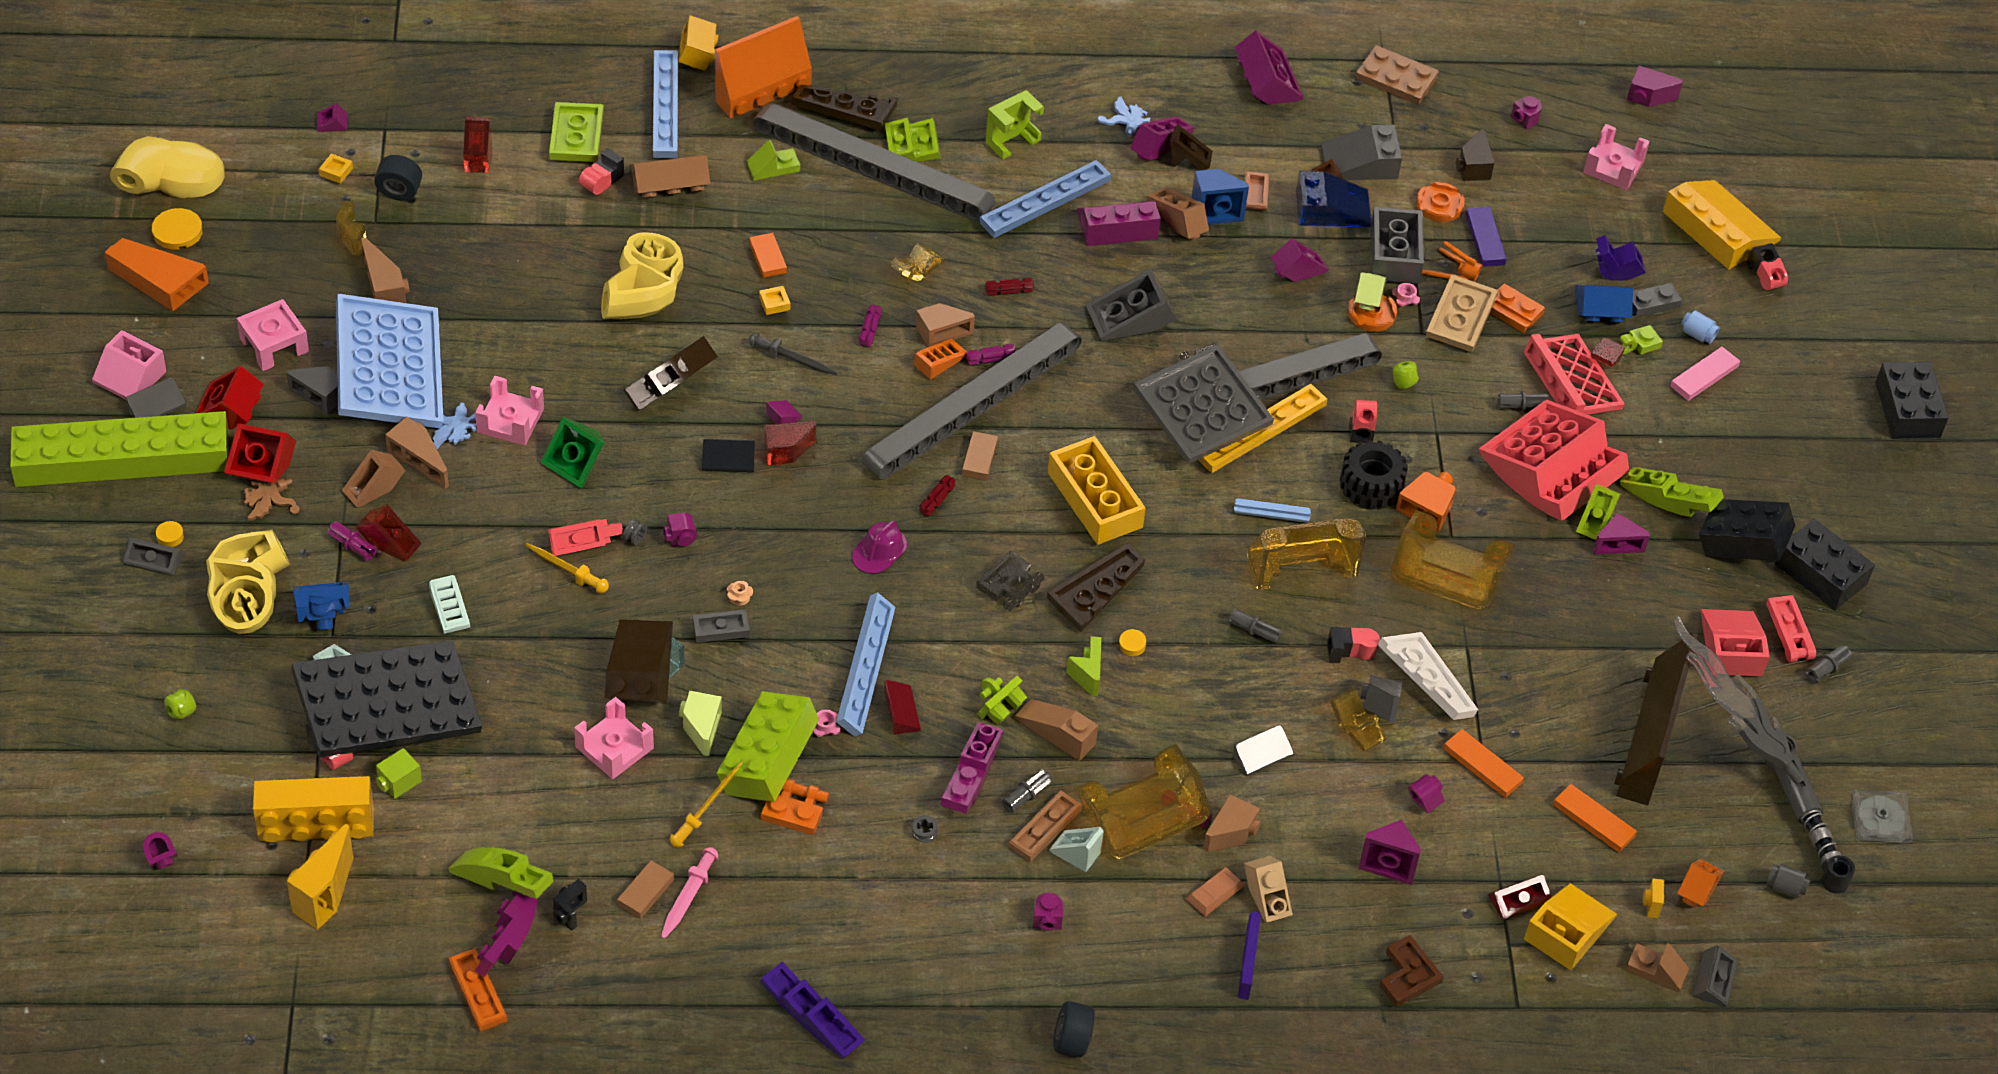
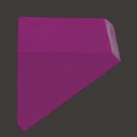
M1617 513L1598 534L1593 552L1594 555L1645 552L1650 535L1647 530Z

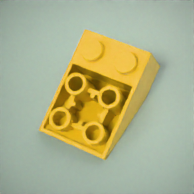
M345 824L339 831L333 832L328 841L319 850L313 851L308 860L299 869L297 868L291 872L287 880L292 913L317 930L338 911L354 859L349 825Z
M1570 883L1545 902L1531 918L1524 940L1569 970H1572L1616 918L1617 913Z

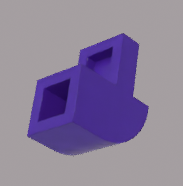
M1606 235L1596 238L1598 249H1595L1600 274L1608 280H1630L1646 273L1642 254L1633 241L1614 248Z

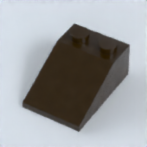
M619 620L606 670L604 698L612 700L617 697L621 702L667 704L673 631L672 621Z

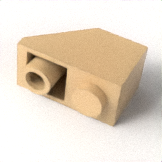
M1267 856L1244 863L1250 893L1264 921L1267 923L1291 916L1292 910L1282 861Z

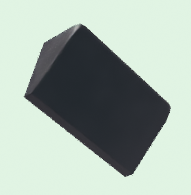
M730 439L703 440L702 471L754 472L755 441Z

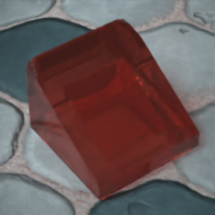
M1604 337L1590 356L1612 367L1619 363L1625 347Z

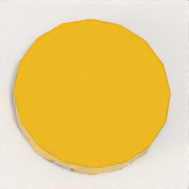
M183 208L164 211L152 223L154 240L158 245L166 249L180 250L179 247H191L200 240L203 234L202 221L199 216L191 210Z

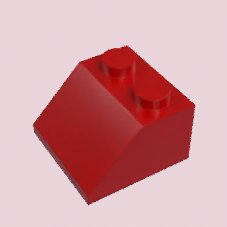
M240 365L209 383L195 413L226 411L229 430L236 428L238 423L247 424L252 417L251 411L253 406L261 398L260 391L264 384Z
M238 423L224 473L275 484L290 466L296 440L286 432Z

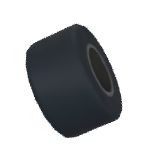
M389 155L380 162L374 177V184L383 195L399 201L409 200L418 191L422 180V170L418 164L405 156Z
M1071 1001L1063 1003L1054 1031L1053 1048L1055 1052L1078 1058L1085 1055L1094 1027L1095 1013L1092 1006Z

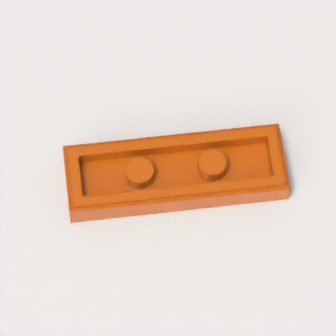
M1463 729L1444 744L1443 750L1504 798L1509 796L1524 781L1522 775Z
M1572 784L1554 800L1553 806L1619 853L1637 834L1634 828Z
M474 948L449 957V964L479 1031H483L507 1022V1015L488 974L482 977L475 972L480 960L477 959L479 954L477 949Z

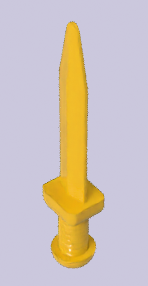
M528 543L525 544L527 548L543 559L574 575L576 584L583 586L586 583L595 588L596 592L600 594L608 590V581L605 578L599 579L590 574V570L586 565L583 564L578 569L541 548Z
M742 762L726 776L695 815L690 812L688 813L686 822L675 835H670L672 846L679 848L685 845L683 841L694 828L696 829L702 824L699 820L700 816L729 783Z

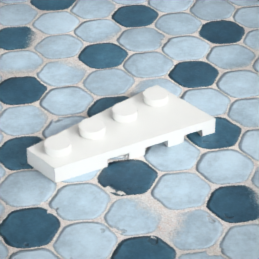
M1422 632L1381 638L1378 646L1453 720L1475 716L1478 708Z

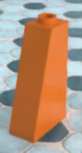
M125 238L111 245L105 251L108 270L172 312L209 284L207 269L204 264Z

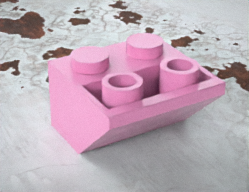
M121 330L105 346L92 381L94 384L126 400L127 396L155 384L167 372L163 351Z

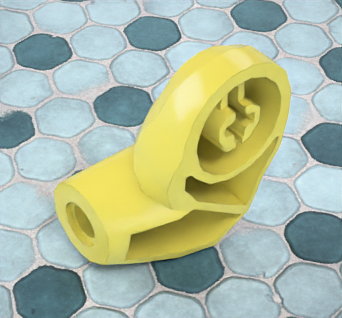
M147 136L135 140L123 151L110 171V178L119 189L129 193L142 194L161 190L171 197L183 199L201 197L214 192L221 186L225 178V169L219 155L194 142L168 141L162 138Z
M644 232L630 236L619 261L621 271L609 279L603 288L601 301L603 319H632L655 315L674 301L676 286L683 272V256L680 247L672 239L656 233Z
M273 530L239 534L220 541L206 560L209 575L207 596L212 611L229 631L238 634L253 633L262 628L273 613L276 597V577L274 574L290 565L285 551Z

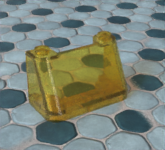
M1416 510L1402 531L1391 571L1393 576L1402 583L1476 609H1483L1489 606L1511 558L1515 544L1497 539L1488 544L1484 554L1435 537L1438 525L1434 517Z
M1353 518L1282 526L1264 530L1250 544L1247 552V560L1257 590L1270 588L1271 577L1279 576V566L1326 559L1329 569H1334L1335 566L1341 568L1344 571L1345 578L1358 576L1366 534L1362 524Z
M1176 744L1161 750L1155 756L1154 766L1156 773L1107 794L1104 786L1097 781L1087 782L1076 787L1078 797L1094 827H1101L1103 829L1102 842L1112 857L1121 859L1193 828L1206 821L1209 817L1210 806L1200 775Z

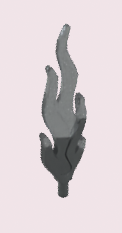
M1676 616L1674 622L1678 634L1683 642L1696 653L1690 652L1686 655V658L1695 666L1712 697L1732 714L1728 719L1729 723L1738 731L1746 744L1754 752L1773 763L1779 769L1783 768L1796 785L1805 780L1804 776L1792 762L1794 757L1791 754L1786 735L1780 723L1774 716L1769 719L1757 693L1739 674L1731 679L1718 656L1692 637L1686 630L1680 617Z

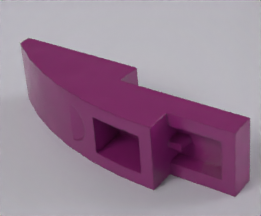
M977 722L961 753L959 765L942 796L940 806L967 814L971 805L975 804L983 787L1004 730Z
M513 890L511 893L514 896L513 900L509 901L506 899L497 911L500 918L495 926L498 929L491 938L495 942L492 946L486 944L477 956L480 963L475 972L485 977L498 959L509 965L531 928L537 899Z

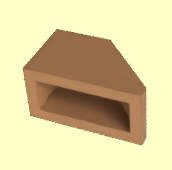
M941 303L917 310L916 328L928 347L951 338L955 340L974 334L975 316L971 312Z
M370 450L342 491L356 507H361L390 492L406 470L392 454Z
M1230 795L1205 835L1203 850L1211 852L1245 844L1250 835L1255 836L1260 828L1261 821L1258 820L1260 808Z

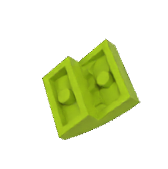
M908 118L885 123L889 151L916 162L941 158L933 118L912 124L909 123Z

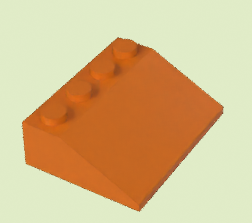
M798 16L715 49L716 103L730 119L796 92L800 85H811L812 67L801 21Z

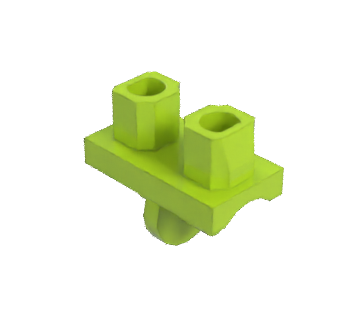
M1017 675L1002 689L1000 686L1003 684V681L999 677L995 680L986 677L981 681L983 691L979 694L983 700L987 697L991 698L977 713L981 719L988 716L999 725L1011 713L1001 702L1006 700L1014 709H1017L1028 698L1019 687L1022 683L1019 676Z

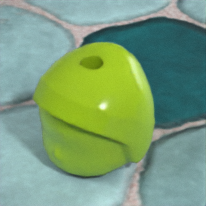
M1413 361L1401 362L1393 367V380L1399 389L1405 390L1418 382L1420 377L1418 376L1417 365Z
M179 689L164 699L166 711L174 719L186 718L194 713L197 708L193 696L185 689Z

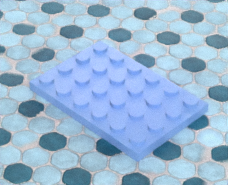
M338 294L336 298L338 415L395 423L401 422L407 416L415 422H420L423 426L441 428L443 425L438 308Z

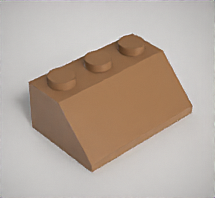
M707 155L629 164L635 193H642V198L657 196L656 191L666 190V194L681 193L680 188L690 187V191L705 190L704 185L711 184Z

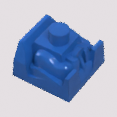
M348 581L293 587L298 621L302 622L305 616H307L308 620H316L317 630L333 628L332 618H335L336 612L343 614L346 608H350Z

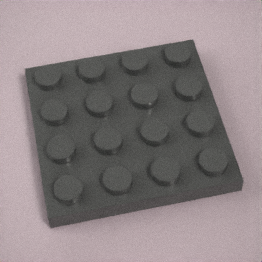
M1219 345L1143 378L1133 385L1135 393L1187 464L1273 425L1274 418Z

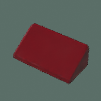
M885 680L884 694L894 735L921 731L911 685Z
M1543 875L1529 878L1488 894L1490 901L1502 920L1539 907L1551 898Z

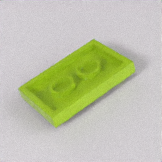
M555 102L549 160L598 161L604 113L603 104Z

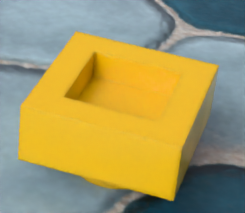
M330 154L319 168V176L341 184L353 169V161Z
M784 286L759 291V298L766 315L790 310V301Z
M1652 879L1649 889L1644 890L1643 905L1647 906V917L1658 919L1664 904V880Z

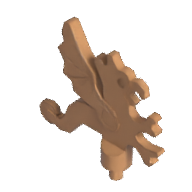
M291 478L287 480L279 479L275 484L261 483L257 480L251 481V485L258 486V489H252V492H250L249 488H246L244 492L246 494L244 504H249L250 508L256 504L254 510L247 517L248 521L262 519L264 515L269 514V509L272 508L271 501L277 506H291L290 512L298 514L300 508L296 505V502L293 499L281 497L279 493L287 489V485L293 483Z

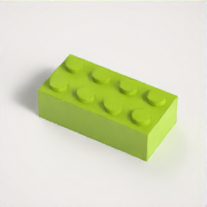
M761 692L717 771V776L720 782H722L742 762L724 788L726 795L770 802L776 801L819 721L810 697Z

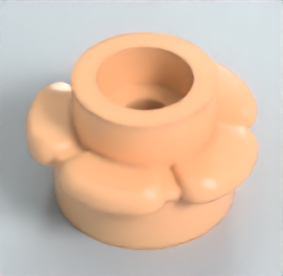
M737 581L728 586L727 596L733 604L738 606L745 605L750 601V596L753 595V588L748 586V583L745 581Z

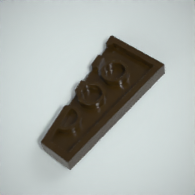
M800 85L792 97V105L802 109L812 110L826 116L836 117L880 131L897 107L898 98L889 97V101L877 99L878 95L868 94L867 98L854 96V92L851 91L837 94L832 93V89L808 85Z
M1127 543L1048 591L1047 599L1081 632L1144 566L1145 559Z

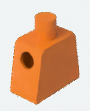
M1423 472L1399 493L1396 510L1439 532L1454 501L1456 488L1451 485L1453 477L1447 472H1441L1438 477L1428 472Z

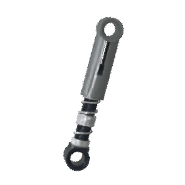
M1786 735L1791 754L1794 757L1792 762L1804 776L1805 780L1796 785L1783 768L1779 769L1766 759L1765 762L1768 767L1775 771L1798 822L1804 824L1805 830L1809 831L1808 837L1813 848L1818 851V858L1820 859L1823 871L1822 885L1831 893H1843L1849 887L1855 872V865L1848 857L1842 856L1840 852L1836 851V843H1832V834L1829 828L1826 827L1827 824L1823 823L1821 819L1824 810L1796 753L1798 748L1797 742L1790 735Z

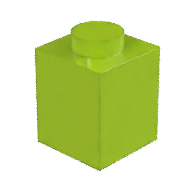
M404 748L376 765V783L383 792L387 791L394 799L422 782L420 765Z

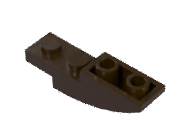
M702 336L623 391L635 409L639 411L718 356L706 338Z

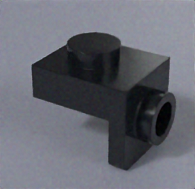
M577 879L571 885L564 886L559 894L553 898V915L559 924H565L571 930L577 927L575 910L587 902L586 884Z

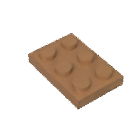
M1376 45L1356 72L1355 79L1419 105L1438 78L1439 70Z

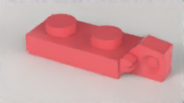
M596 519L547 529L552 555L554 556L605 546L606 543H611L610 536L623 534L622 523L607 524L606 519Z

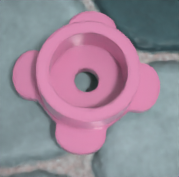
M1402 283L1392 291V294L1397 298L1396 304L1399 306L1417 305L1420 302V298L1416 296L1417 288L1410 283Z
M821 710L817 713L819 721L813 730L816 736L837 735L840 732V726L836 722L837 713L831 710Z

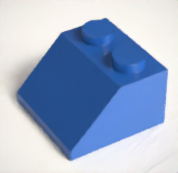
M1220 169L1195 171L1191 198L1204 203L1208 225L1244 221L1249 185Z
M1575 284L1578 315L1585 316L1586 321H1600V317H1609L1610 322H1624V317L1632 318L1633 288Z

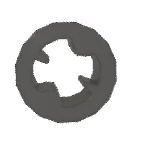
M632 519L624 530V540H631L634 545L640 544L647 533V524H639V520Z
M922 815L914 820L912 834L917 841L927 843L936 838L937 822L933 817ZM926 825L929 832L923 833L921 826Z

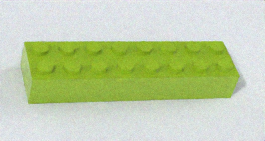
M226 411L13 426L11 432L10 467L15 487L224 472L229 456V429Z

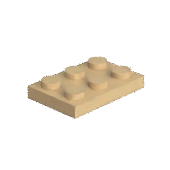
M1451 275L1428 326L1426 337L1473 352L1496 300L1498 290Z

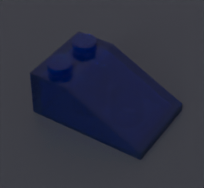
M1299 171L1296 187L1299 226L1370 227L1372 219L1368 189L1324 171Z

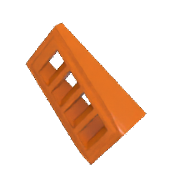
M951 338L915 353L914 366L931 380L966 358L967 351Z

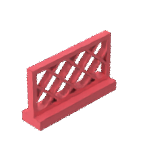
M1540 334L1530 336L1523 353L1556 403L1587 415L1623 409L1625 403L1579 334L1543 339ZM1574 343L1579 351L1566 346L1565 344ZM1549 347H1552V348L1558 350L1559 353L1556 354V353L1551 352V350L1549 349ZM1563 352L1574 357L1575 360L1571 361L1560 355ZM1579 359L1585 363H1588L1590 369L1578 364L1577 360ZM1560 364L1571 368L1570 371L1562 369ZM1573 370L1587 375L1586 379L1573 374ZM1589 377L1600 381L1602 386L1588 381ZM1571 381L1581 385V390L1574 387ZM1586 387V388H1588V389H1590V390H1592V391H1595V392H1597V393H1599V394H1598V396L1596 397V396H1594V395H1591V394L1585 392V391H1584V388ZM1601 395L1610 398L1613 402L1609 403L1603 399H1600ZM1583 399L1593 403L1594 405L1586 406Z

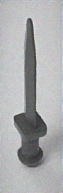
M753 333L749 337V344L752 347L758 346L768 350L769 355L774 359L779 354L815 370L833 375L838 374L835 370L819 361L782 347V340L774 339L772 342L760 337L759 333Z

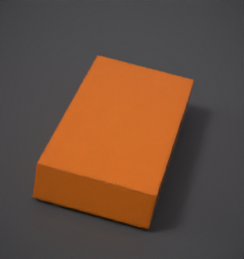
M773 233L749 237L750 247L763 278L787 273V266Z

